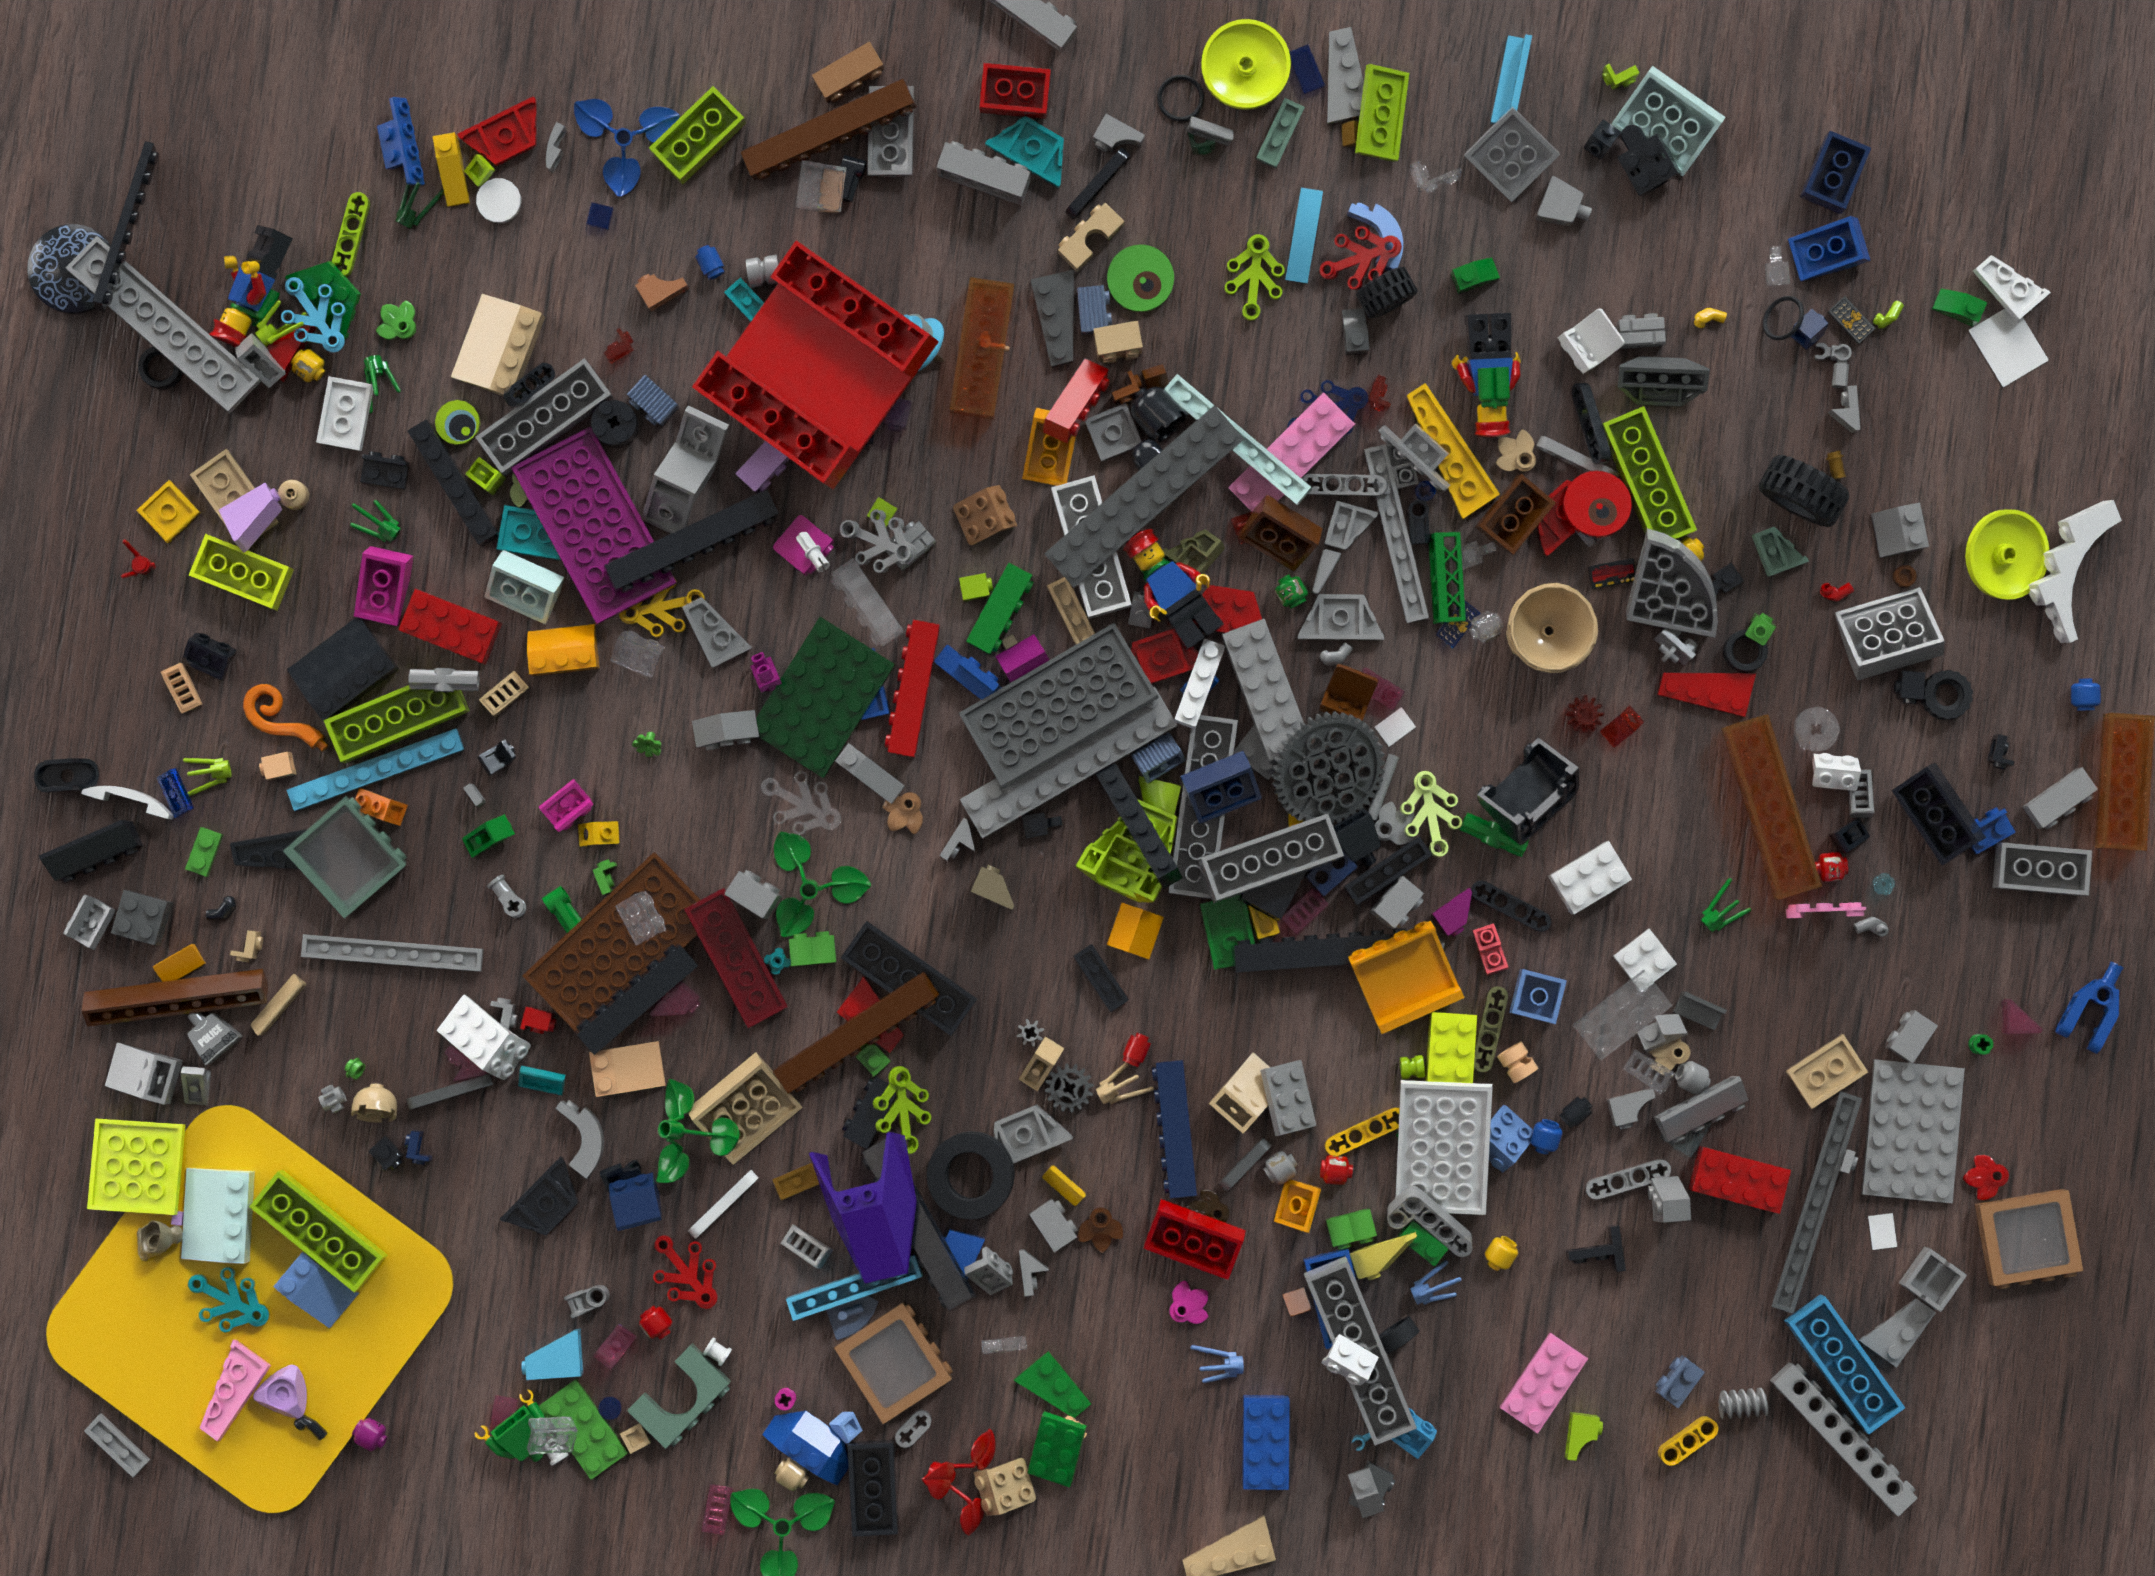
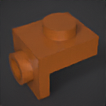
M1131 370L1127 372L1131 385L1112 392L1115 404L1120 403L1122 405L1133 401L1132 397L1142 387L1138 375H1133Z

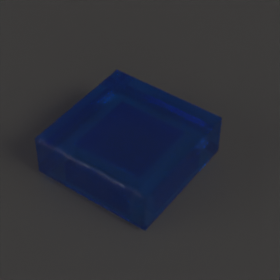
M591 202L586 224L609 230L614 208Z

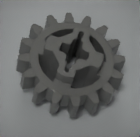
M1068 1063L1065 1064V1069L1063 1070L1057 1066L1058 1073L1050 1072L1053 1079L1046 1080L1050 1088L1045 1089V1092H1051V1096L1047 1098L1048 1101L1054 1099L1053 1107L1061 1105V1111L1063 1112L1066 1107H1069L1070 1112H1073L1074 1106L1081 1110L1082 1102L1089 1103L1086 1097L1093 1096V1093L1088 1091V1089L1093 1087L1094 1084L1087 1082L1091 1076L1083 1075L1085 1072L1084 1068L1078 1071L1077 1064L1073 1066V1069L1069 1068ZM1066 1073H1075L1080 1077L1074 1080L1068 1078ZM1059 1077L1061 1086L1054 1091L1055 1081ZM1064 1078L1070 1084H1075L1076 1087L1073 1088L1075 1097L1069 1091H1063L1066 1087ZM1084 1085V1094L1079 1098L1077 1094L1078 1089ZM1062 1096L1069 1097L1073 1103L1063 1102L1059 1098Z

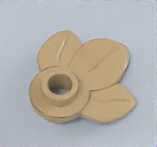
M1522 429L1516 440L1507 437L1498 439V449L1503 456L1496 461V464L1505 471L1518 469L1526 472L1535 466L1536 457L1532 452L1534 441L1530 434ZM1521 457H1527L1528 464H1522L1520 461Z
M1681 1038L1649 1051V1053L1656 1057L1652 1068L1659 1072L1672 1070L1676 1064L1686 1062L1691 1054L1689 1046L1682 1042ZM1677 1048H1680L1683 1051L1681 1057H1677L1675 1055V1050Z

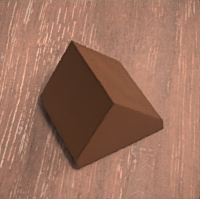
M1163 364L1142 370L1147 389L1151 387L1163 388L1169 384Z

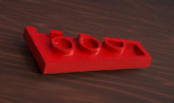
M1662 673L1657 695L1745 717L1756 673Z

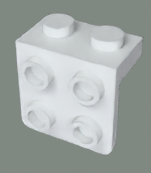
M1602 309L1595 310L1575 327L1557 337L1561 342L1562 348L1574 360L1576 368L1581 370L1583 374L1598 366L1625 344L1624 339Z

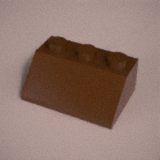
M1520 474L1513 479L1475 528L1490 541L1514 555L1556 502L1523 474Z
M1266 494L1254 508L1238 538L1290 570L1295 571L1319 545L1323 528Z

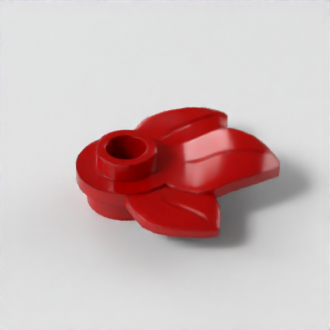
M1977 1155L1974 1156L1976 1167L1967 1171L1963 1176V1180L1968 1185L1978 1188V1200H1987L1994 1197L1999 1187L2007 1183L2009 1172L2005 1166L1996 1164L1990 1156ZM2000 1172L2002 1178L1999 1180L1995 1179L1993 1173Z

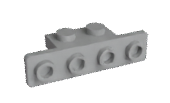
M1415 424L1402 439L1397 437L1385 425L1378 430L1381 433V439L1389 445L1392 443L1398 449L1397 453L1403 459L1412 461L1415 464L1413 466L1414 469L1421 475L1426 474L1431 479L1430 483L1437 490L1442 489L1446 491L1449 488L1450 484L1435 471L1449 453L1422 428Z

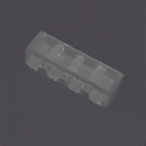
M854 558L831 573L834 578L830 581L837 591L841 589L846 594L844 601L850 609L855 607L860 614L856 618L863 628L869 627L872 632L869 636L876 646L881 644L885 648L905 634Z

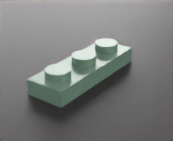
M1284 98L1256 160L1275 169L1277 168L1305 109L1304 106Z

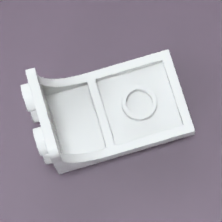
M466 995L461 997L437 1029L442 1036L478 1067L502 1080H506L512 1075L515 1067L527 1055L531 1047L529 1042L506 1029Z

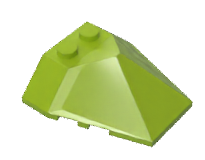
M1138 799V802L1170 854L1178 819L1177 816ZM1121 817L1117 818L1118 821L1111 828H1107L1102 832L1103 835L1094 843L1091 842L1086 847L1076 864V868L1099 885L1136 902H1154L1162 887Z

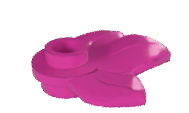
M1185 1280L1177 1284L1172 1292L1173 1303L1169 1308L1170 1317L1179 1323L1189 1321L1193 1324H1199L1208 1318V1314L1202 1308L1208 1301V1291L1204 1289H1194L1191 1291ZM1179 1307H1182L1185 1312L1183 1315H1180L1178 1313Z

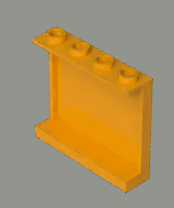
M1431 921L1420 922L1408 931H1399L1394 934V937L1388 940H1379L1372 947L1356 950L1348 957L1381 1034L1465 998Z

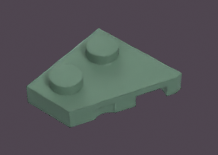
M1775 527L1752 535L1767 577L1809 562L1808 558L1802 556L1794 548V545L1789 540H1786Z

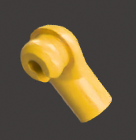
M1706 308L1695 315L1694 325L1698 328H1704L1705 323L1711 320L1724 323L1727 313L1713 308Z

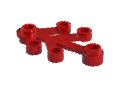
M1359 226L1355 230V236L1360 240H1368L1378 246L1369 250L1349 240L1346 235L1338 234L1334 240L1335 245L1340 248H1347L1357 254L1335 263L1325 261L1320 266V274L1325 279L1333 280L1338 276L1339 271L1360 264L1355 275L1350 277L1347 282L1350 289L1359 290L1362 287V280L1373 258L1380 256L1376 268L1371 269L1368 273V278L1371 281L1373 280L1372 275L1374 272L1377 271L1379 276L1382 275L1389 259L1399 255L1402 245L1397 237L1389 235L1381 238L1371 233L1368 228ZM1365 229V236L1360 237V231ZM1344 237L1345 243L1340 245L1339 239ZM1392 243L1393 248L1388 251L1386 248L1387 244ZM1327 266H1330L1331 271L1330 273L1326 274L1325 268ZM1357 279L1358 285L1353 287L1352 281Z
M667 1235L658 1237L655 1241V1249L661 1254H666L681 1274L657 1270L653 1274V1280L658 1284L664 1282L690 1284L695 1290L680 1291L679 1288L672 1287L667 1292V1297L671 1301L679 1299L696 1301L697 1305L701 1308L708 1309L713 1307L718 1299L716 1290L712 1288L713 1273L717 1266L715 1260L709 1258L703 1262L702 1268L705 1271L702 1285L697 1279L699 1254L702 1251V1244L698 1241H693L689 1244L690 1260L688 1268L673 1249L672 1238ZM661 1241L667 1242L668 1246L666 1249L660 1247ZM693 1244L699 1246L698 1252L692 1251L691 1246ZM708 1261L712 1262L714 1265L713 1269L708 1270L705 1267V1264ZM659 1272L664 1274L662 1281L656 1278V1274ZM672 1290L678 1292L677 1298L671 1297L670 1293ZM704 1293L710 1295V1300L708 1302H705L702 1299V1295Z

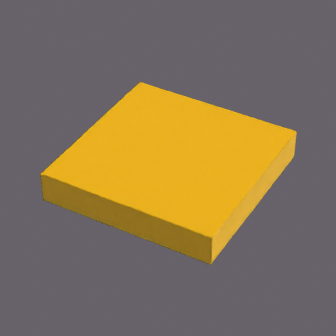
M168 480L136 510L168 544L201 514L171 480Z

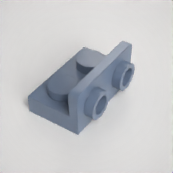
M1683 1355L1680 1358L1676 1357L1669 1366L1670 1372L1667 1376L1663 1375L1656 1384L1658 1388L1655 1391L1677 1408L1681 1406L1705 1373Z

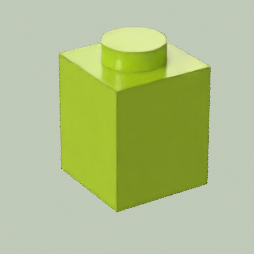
M986 573L959 578L964 602L990 597L989 592L993 591L991 578H986Z

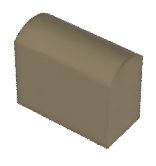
M1013 634L1001 640L1006 650L1018 643Z

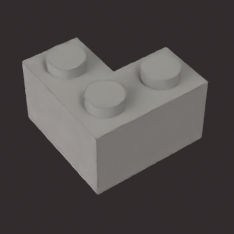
M755 710L721 713L692 721L696 748L706 747V750L719 749V744L720 747L734 745L733 741H737V745L751 743V738L759 737Z

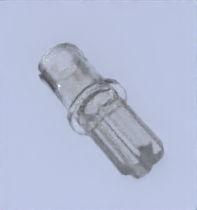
M1001 1336V1339L981 1340L983 1355L998 1352L1006 1354L1007 1351L1027 1349L1025 1336L1010 1338Z

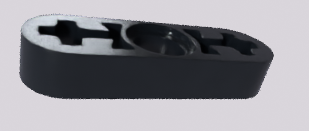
M545 362L533 368L504 391L506 403L512 407H517L555 378L554 368ZM544 371L546 375L539 379L538 375ZM526 379L533 383V390L526 386ZM520 390L521 394L515 398L513 394Z

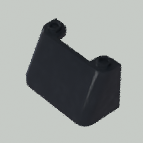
M1537 738L1533 743H1529L1524 748V761L1497 787L1492 784L1484 785L1477 794L1478 803L1509 837L1519 845L1527 842L1576 795L1579 789V767L1540 738Z

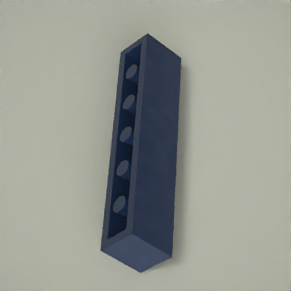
M1183 1060L1156 1062V1067L1152 1068L1153 1081H1158V1090H1154L1155 1104L1160 1103L1161 1112L1156 1113L1157 1124L1162 1126L1163 1135H1159L1160 1149H1165V1157L1161 1158L1162 1171H1167L1168 1180H1163L1165 1194L1169 1193L1170 1198L1197 1196Z

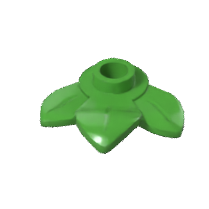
M404 301L399 308L392 304L382 306L380 314L384 323L376 329V332L381 337L388 340L396 337L408 339L415 334L416 324L413 321L415 309L410 302ZM407 324V327L402 330V327Z

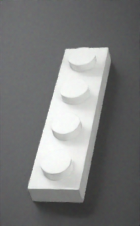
M1207 639L1203 640L1174 722L1196 729L1225 649L1224 645Z

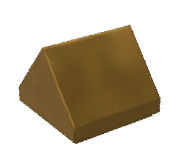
M1351 121L1341 124L1343 147L1356 146L1359 122Z

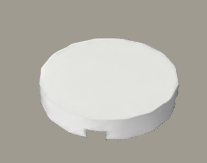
M494 178L486 181L480 187L477 193L476 204L479 212L486 220L494 223H505L511 221L518 214L521 206V195L512 182L503 178Z

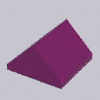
M1034 634L995 656L1010 683L1049 661L1046 652Z

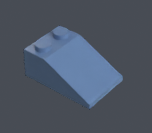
M304 1251L273 1286L288 1300L328 1328L332 1327L359 1294L358 1291L354 1293Z

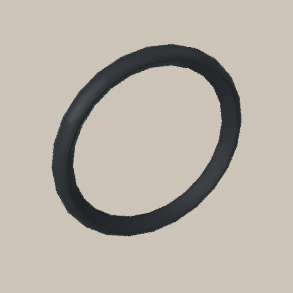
M1175 75L1162 83L1158 90L1157 102L1161 112L1169 119L1187 121L1191 117H1195L1202 109L1204 93L1200 84L1192 77ZM1178 79L1193 83L1200 96L1196 110L1184 117H1177L1168 113L1162 103L1164 88L1170 82Z
M1783 296L1775 300L1768 307L1763 317V329L1769 338L1777 341L1784 340L1792 336L1799 329L1804 318V307L1800 300L1793 296ZM1783 301L1795 302L1800 313L1795 327L1782 336L1771 334L1767 321L1772 309Z

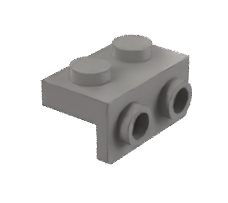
M84 895L70 921L67 923L63 934L95 950L116 910L96 898Z

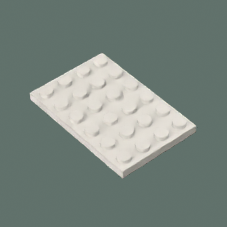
M1401 1080L1396 1197L1406 1188L1416 1186L1448 1213L1486 1215L1492 1084ZM1412 1198V1199H1410V1200H1408V1201H1410V1202H1416V1201H1418V1200Z

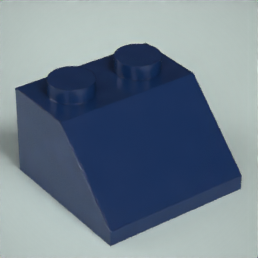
M653 1173L640 1174L630 1179L617 1180L609 1184L610 1201L617 1231L662 1220L660 1193Z

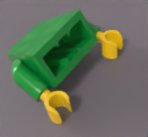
M527 1390L531 1395L529 1400H524L520 1394V1401L527 1404V1408L525 1405L519 1408L490 1432L492 1436L489 1435L488 1427L482 1425L481 1427L486 1432L485 1436L481 1437L475 1432V1437L481 1440L484 1439L486 1441L485 1444L499 1457L507 1459L516 1458L519 1461H523L529 1456L533 1462H537L544 1455V1452L539 1447L545 1443L543 1435L546 1432V1422L537 1402H533L532 1391Z

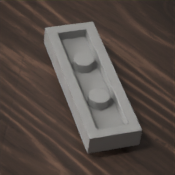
M102 1413L84 1430L132 1477H135L150 1461Z

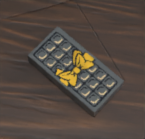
M1845 296L1827 312L1857 344L1875 329Z

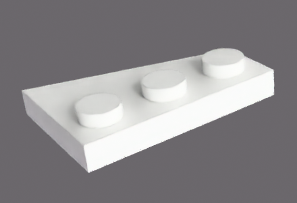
M1992 255L1973 270L1975 275L2016 322L2051 293L2047 289H2042L2035 285L2031 279L2017 274L2013 268Z

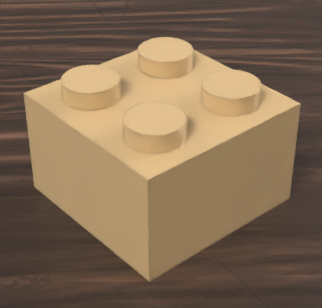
M1138 321L1093 329L1098 362L1103 361V364L1117 362V358L1125 357V360L1139 358L1138 355L1142 354L1143 346Z

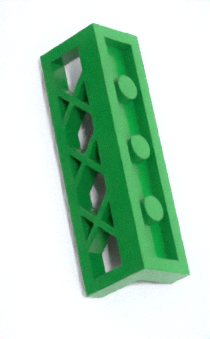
M1460 532L1430 534L1428 547L1433 624L1466 621ZM1444 537H1454L1455 547L1451 552L1444 547ZM1449 558L1456 563V570L1452 574L1445 569V563ZM1451 580L1457 585V592L1454 596L1447 592L1446 587ZM1452 602L1459 608V617H1448V607Z

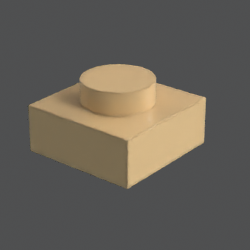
M640 1423L620 1433L630 1454L651 1443L644 1427Z

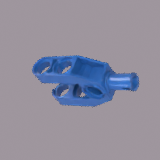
M2111 961L2102 979L2092 980L2073 994L2055 1031L2057 1034L2067 1038L2073 1031L2088 1000L2103 1006V1012L2105 1013L2097 1028L2094 1027V1034L2086 1048L2095 1054L2103 1047L2119 1016V990L2114 985L2124 968ZM2103 988L2106 992V997L2100 1001L2097 997V992Z

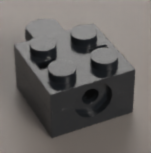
M1628 125L1622 130L1621 138L1628 151L1617 158L1639 196L1647 195L1682 174L1659 134H1655L1647 139L1642 129L1637 125Z

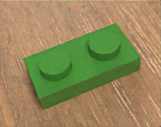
M200 827L185 869L208 877L223 834Z

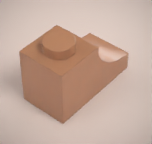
M649 274L644 275L638 280L639 283L635 285L651 312L689 289L683 277L674 281H664L656 278L655 274L651 276Z

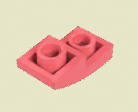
M1494 923L1473 930L1472 932L1486 975L1507 970L1508 964Z

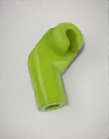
M1894 301L1885 316L1878 313L1873 319V323L1878 325V328L1887 327L1897 320L1904 307L1903 303Z

